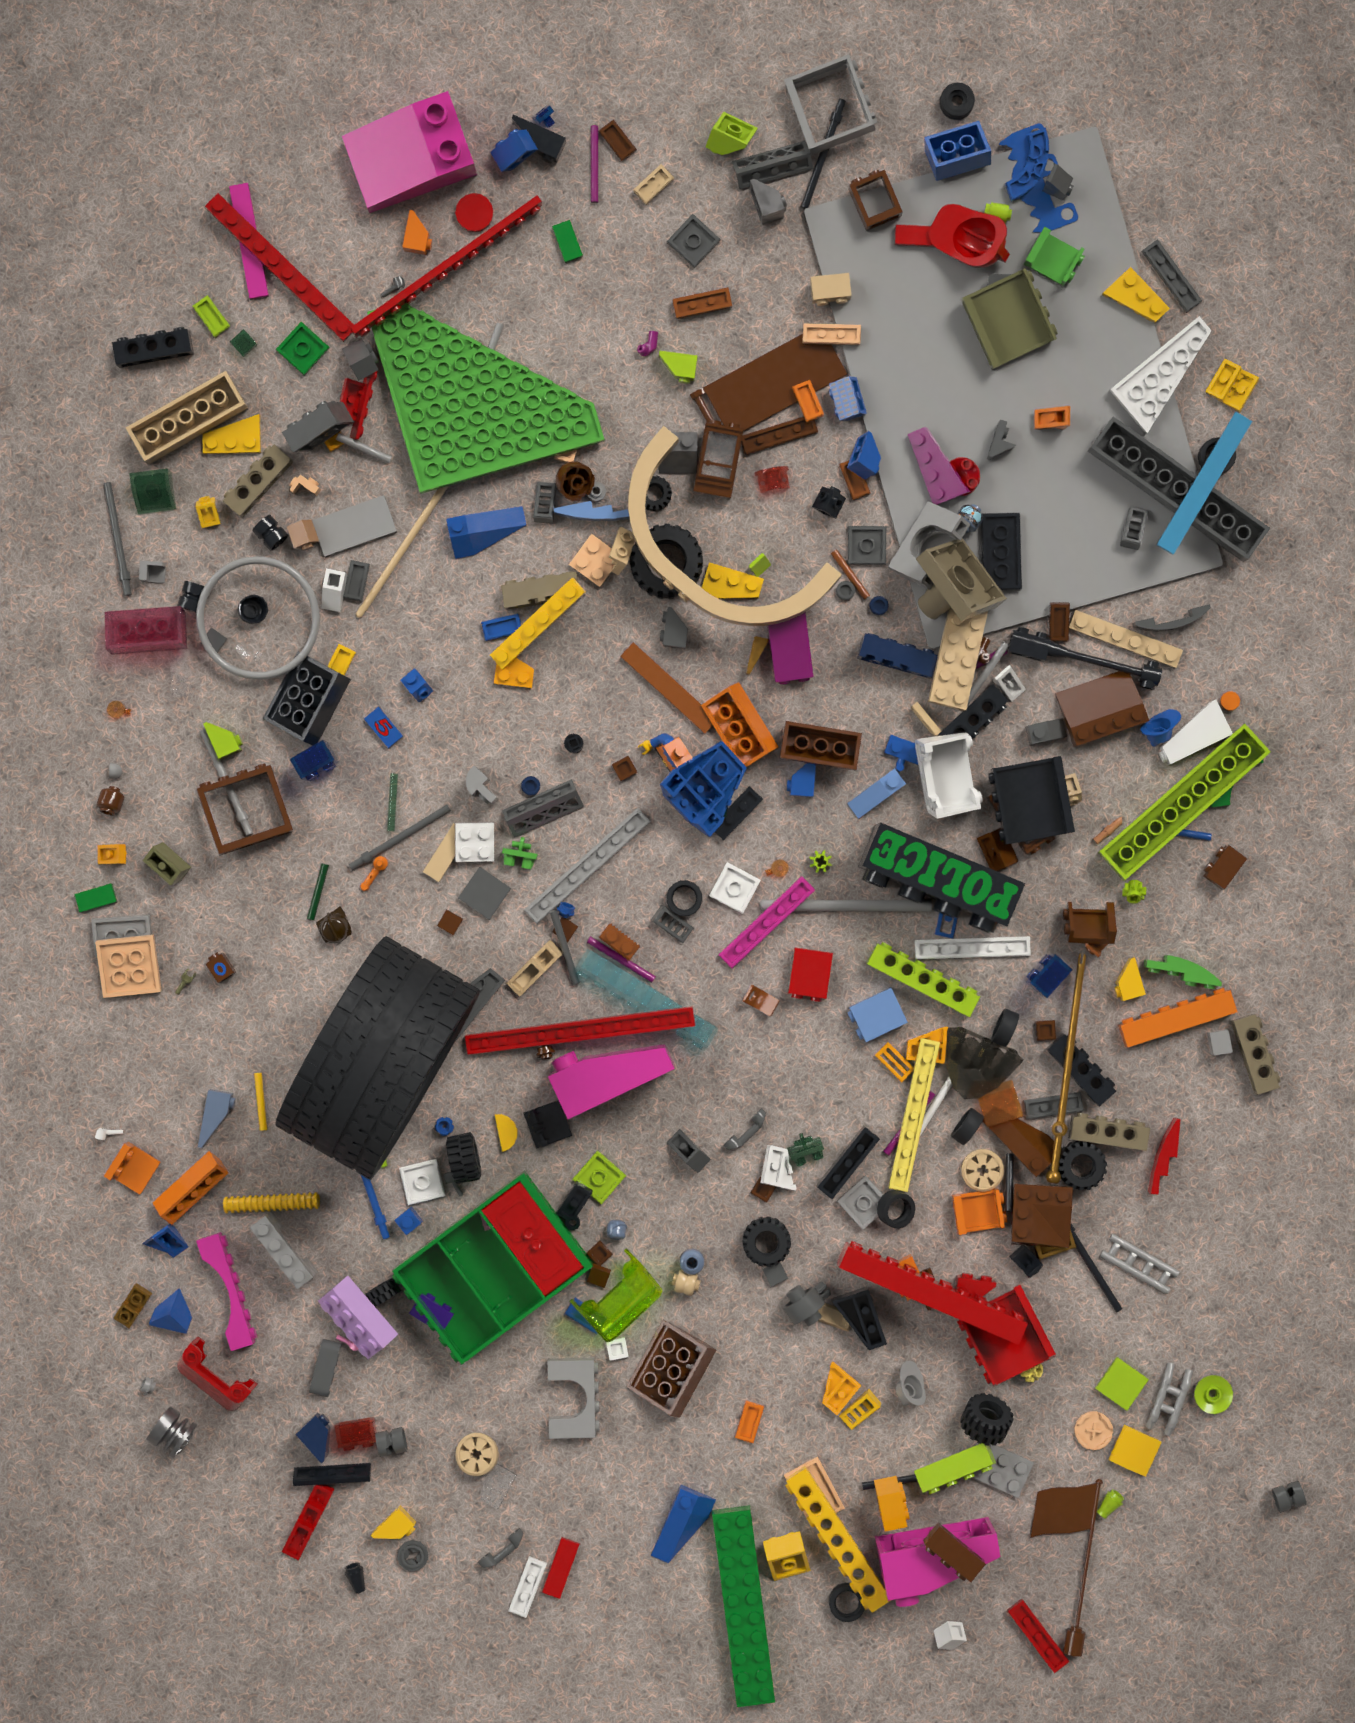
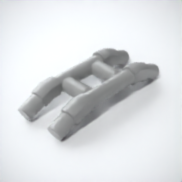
M1167 1363L1160 1390L1146 1424V1428L1152 1430L1159 1418L1160 1411L1171 1414L1164 1430V1434L1167 1436H1171L1173 1429L1176 1427L1193 1374L1192 1370L1186 1369L1180 1389L1170 1386L1175 1367L1173 1363ZM1166 1393L1177 1396L1174 1407L1163 1404Z

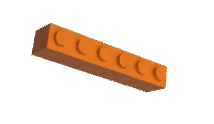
M1224 987L1213 990L1214 994L1206 996V993L1197 995L1195 1000L1191 1002L1185 999L1176 1002L1177 1006L1172 1008L1167 1005L1158 1008L1159 1012L1153 1014L1151 1011L1140 1014L1141 1018L1133 1020V1017L1123 1019L1122 1024H1119L1118 1027L1125 1047L1138 1045L1237 1013L1231 990H1225Z

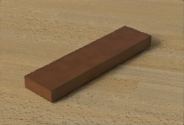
M803 416L742 436L741 443L745 455L818 433L815 420L806 423Z

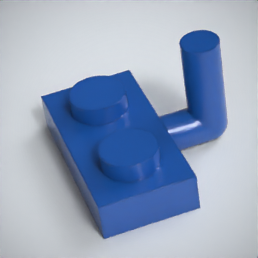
M890 735L884 753L898 758L895 766L896 771L901 772L904 769L905 761L918 765L915 743Z

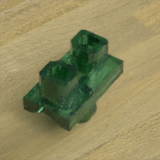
M799 1133L800 1139L793 1141L794 1146L787 1148L791 1160H794L797 1167L805 1165L806 1160L804 1156L812 1154L813 1160L823 1158L824 1147L820 1137L812 1139V1136L804 1138L803 1133Z

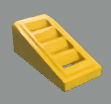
M868 1389L839 1414V1417L853 1430L878 1410L881 1402ZM866 1399H868L873 1406H870ZM861 1403L868 1409L866 1412L860 1406ZM856 1408L860 1412L861 1416L859 1417L853 1409ZM848 1413L856 1419L855 1422L847 1416Z

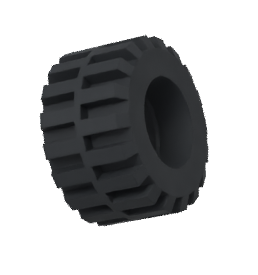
M468 1132L447 1137V1156L451 1174L456 1184L480 1180V1159L472 1133Z
M1076 1141L1074 1143L1070 1142L1067 1147L1064 1146L1062 1148L1058 1172L1061 1174V1180L1068 1186L1081 1191L1084 1189L1091 1190L1092 1187H1097L1098 1183L1104 1180L1103 1176L1107 1173V1170H1105L1107 1162L1105 1161V1155L1098 1147L1089 1142ZM1080 1154H1085L1092 1160L1091 1171L1083 1177L1074 1175L1071 1170L1073 1159Z
M767 1216V1218L759 1217L757 1220L754 1219L743 1233L742 1242L746 1256L751 1262L758 1264V1266H776L780 1261L783 1262L786 1255L790 1252L791 1238L789 1231L776 1218L773 1219ZM771 1231L776 1234L778 1245L774 1251L764 1253L758 1250L755 1239L759 1233Z
M975 1394L974 1397L969 1399L960 1419L961 1428L965 1430L964 1433L970 1436V1439L976 1440L979 1444L983 1443L987 1446L990 1444L993 1446L997 1445V1443L1000 1444L1005 1439L1013 1423V1413L1010 1406H1007L1005 1401H1001L999 1397H994L992 1394Z

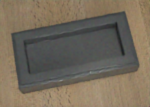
M351 560L343 598L363 601L370 564Z

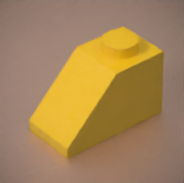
M1134 957L1127 960L1116 980L1117 986L1114 987L1116 997L1120 998L1121 1001L1146 995Z
M400 1505L372 1532L371 1536L381 1539H401L404 1535L408 1537L415 1530L413 1526H415L416 1521Z

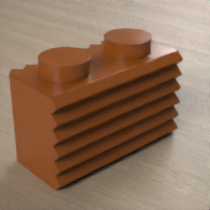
M612 923L599 936L602 941L629 961L640 948V944L637 945V942L631 940V937L628 938V935L622 933L621 930L619 931Z

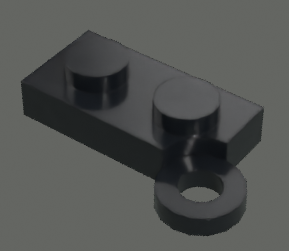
M578 1181L574 1183L556 1211L557 1215L566 1219L565 1225L569 1230L579 1228L580 1219L578 1214L593 1192L592 1189ZM570 1220H575V1221H576V1224H575V1225H571V1224L569 1223V1221H570Z

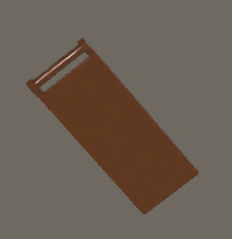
M803 334L709 385L690 394L692 400H695L707 423H710V419H714L701 397L705 393L724 426H729V423L739 424L740 429L745 431L795 404L797 399L792 389L793 386L810 380L815 392L830 383L846 376L847 372L832 345L803 344ZM712 432L716 438L715 442L717 445L734 437V435H722V433Z

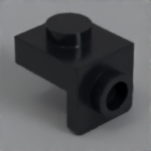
M1021 1245L1009 1256L1024 1271L1028 1278L1037 1274L1043 1267L1038 1257L1026 1245Z

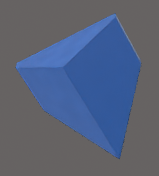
M171 1224L142 1243L143 1245L166 1252L173 1258L189 1247L175 1226Z
M180 1288L154 1309L149 1322L150 1326L187 1334L192 1316Z

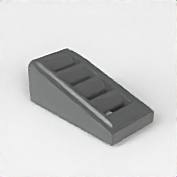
M537 482L533 515L534 522L553 524L556 483ZM541 489L551 490V493H541ZM540 497H548V498H551V499H550V500H540ZM539 505H549L550 508H539Z
M1130 506L1120 546L1139 550L1149 513L1148 510ZM1132 514L1143 517V519L1134 518ZM1130 522L1140 524L1141 526L1131 525ZM1128 530L1139 532V534L1128 532Z
M663 905L659 907L651 918L653 923L681 943L685 942L694 929ZM664 912H666L667 915L661 922H659V919L662 917ZM670 917H673L671 923L666 927V922ZM677 921L680 922V924L673 932L671 930L673 926L676 924ZM683 925L688 928L687 931L686 929L681 936L677 935Z

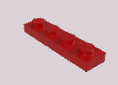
M1020 1599L1007 1609L1008 1613L1054 1673L1070 1662L1023 1599Z

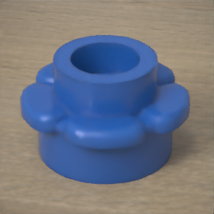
M561 902L560 906L557 907L561 917L569 918L574 916L575 907L572 904Z
M441 1117L436 1121L435 1130L440 1135L447 1136L453 1131L454 1125H452L450 1118Z

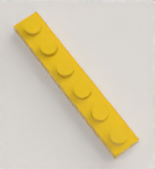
M571 578L496 648L490 656L501 669H505L581 598L586 591L574 578Z

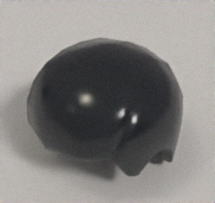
M255 594L243 598L238 605L239 617L248 624L260 623L268 613L267 602L263 597Z

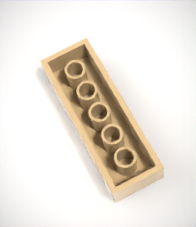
M224 371L126 427V430L143 460L149 465L248 409L230 375L227 371Z

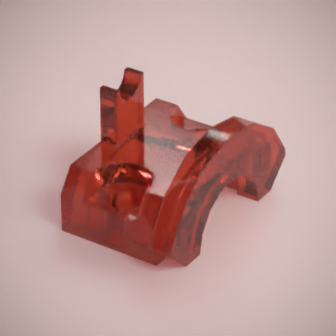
M778 466L756 471L755 476H758L760 493L790 488L787 475L788 466Z

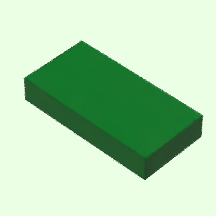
M567 220L552 226L565 263L583 257L571 221Z
M112 883L74 894L79 912L117 902Z

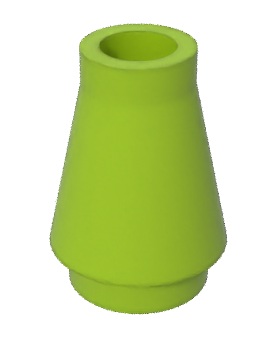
M1114 1489L1110 1492L1108 1491L1100 1508L1097 1510L1098 1514L1106 1519L1123 1505L1124 1497Z

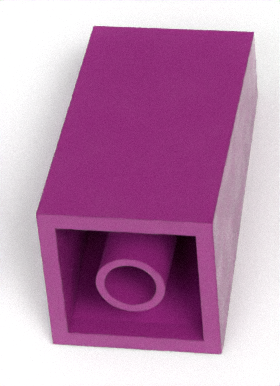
M806 612L788 621L767 625L775 682L789 684L791 683L790 680L798 679L799 682H804L814 677Z

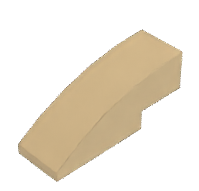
M549 940L506 984L520 997L563 955L562 951Z

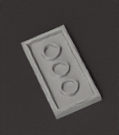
M384 495L312 520L324 557L397 532Z

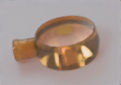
M114 700L107 706V712L112 718H120L124 714L131 715V709H126L121 701Z
M777 859L772 863L771 869L765 870L766 875L773 874L776 877H783L788 873L789 865L785 860Z

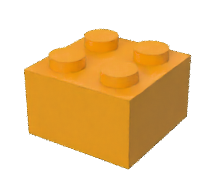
M897 1476L874 1480L884 1531L906 1528V1520H909L910 1517L902 1482H898Z

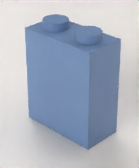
M891 987L849 1006L850 1011L847 1012L851 1022H856L858 1026L856 1032L859 1039H864L865 1042L908 1023Z

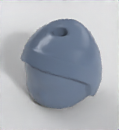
M621 1220L609 1221L607 1236L614 1240L624 1239L627 1225Z

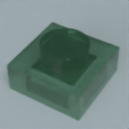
M244 329L230 341L243 357L258 345Z

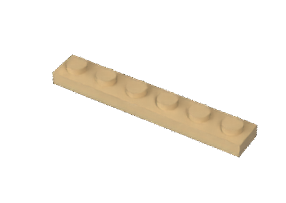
M1077 610L1074 611L1069 624V629L1173 668H1177L1183 652L1182 649Z

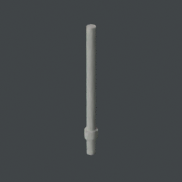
M206 729L201 730V736L219 776H227ZM225 786V790L237 814L235 817L238 823H241L246 836L253 834L247 820L249 817L246 811H243L233 786Z

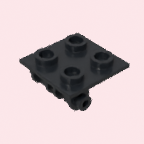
M559 1100L523 1113L536 1149L572 1136Z

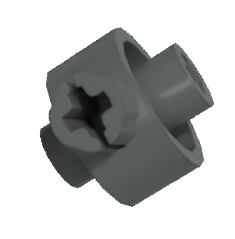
M819 1282L817 1285L803 1290L801 1285H797L786 1293L790 1301L783 1307V1310L794 1325L805 1321L807 1326H811L822 1318L818 1310L825 1304L824 1300L831 1295L829 1289L824 1291L827 1288L826 1284Z

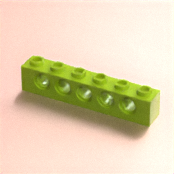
M884 942L881 945L876 943L866 963L867 965L968 1017L971 1016L980 999V996L976 995L978 991L969 986L966 989L960 987L961 982L951 977L949 980L943 978L942 972L934 968L930 971L925 968L926 964L918 960L915 963L908 960L909 955L901 951L898 954L891 951L892 947ZM888 955H892L895 959V963L892 966L885 964V958ZM905 964H909L912 967V972L909 975L902 973V967ZM922 973H926L929 976L926 984L919 982V976ZM939 982H944L946 985V989L942 993L936 990V985ZM956 991H961L963 994V998L959 1002L953 999V994Z

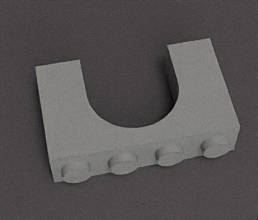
M928 501L888 567L897 575L930 590L934 583L916 560L923 543L929 537L940 533L961 541L970 523L961 515Z
M271 1211L251 1226L250 1229L296 1289H298L313 1278L318 1271L307 1257L301 1258L291 1248L281 1232L283 1225Z
M594 1357L548 1358V1381H575L583 1387L587 1396L586 1405L579 1413L571 1416H549V1439L595 1438L596 1432H600L599 1420H596V1413H599V1401H595V1393H599V1382H595V1374H598V1362H594Z

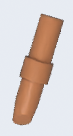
M1122 817L1107 825L1103 831L1093 838L1097 845L1122 825Z

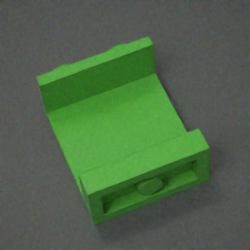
M1044 226L1024 265L1064 287L1066 282L1070 283L1075 275L1074 267L1076 265L1080 266L1085 257L1082 253L1085 249L1081 247L1080 250H1077L1050 235L1051 230Z

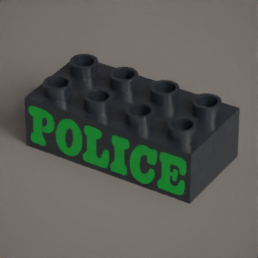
M881 822L874 826L858 865L859 868L865 870L862 877L863 881L880 888H886L890 880L901 885L897 895L916 903H922L924 897L928 896L936 900L933 910L951 918H958L961 911L972 915L968 925L993 934L997 926L1008 927L1026 884Z

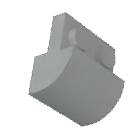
M473 765L466 776V787L469 793L475 797L480 792L478 796L487 804L489 802L494 804L498 800L485 786L490 779Z

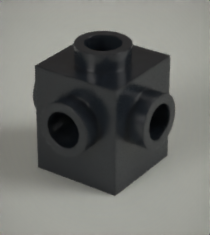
M822 486L812 507L820 513L836 519L846 498L840 494L841 491L833 486L830 489Z

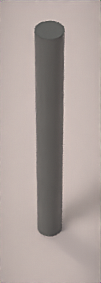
M557 910L551 911V919L572 985L578 984L580 982Z

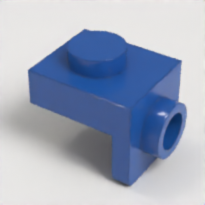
M415 668L400 680L418 702L426 699L433 692V689Z

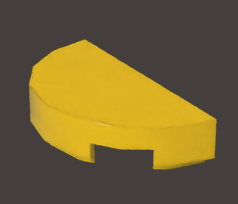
M494 1114L502 1152L515 1144L518 1137V1129L510 1117L503 1114Z

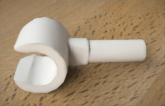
M99 1128L96 1131L95 1138L105 1140L106 1135H123V1130Z

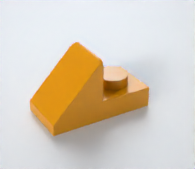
M125 844L98 845V864H126L127 853Z

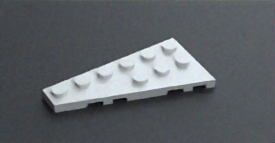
M1200 316L1110 389V392L1145 434L1149 432L1211 332V329Z

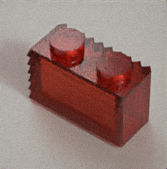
M374 1417L335 1424L338 1449L343 1448L344 1451L355 1449L357 1445H362L363 1448L374 1446L376 1442L375 1434L377 1432Z

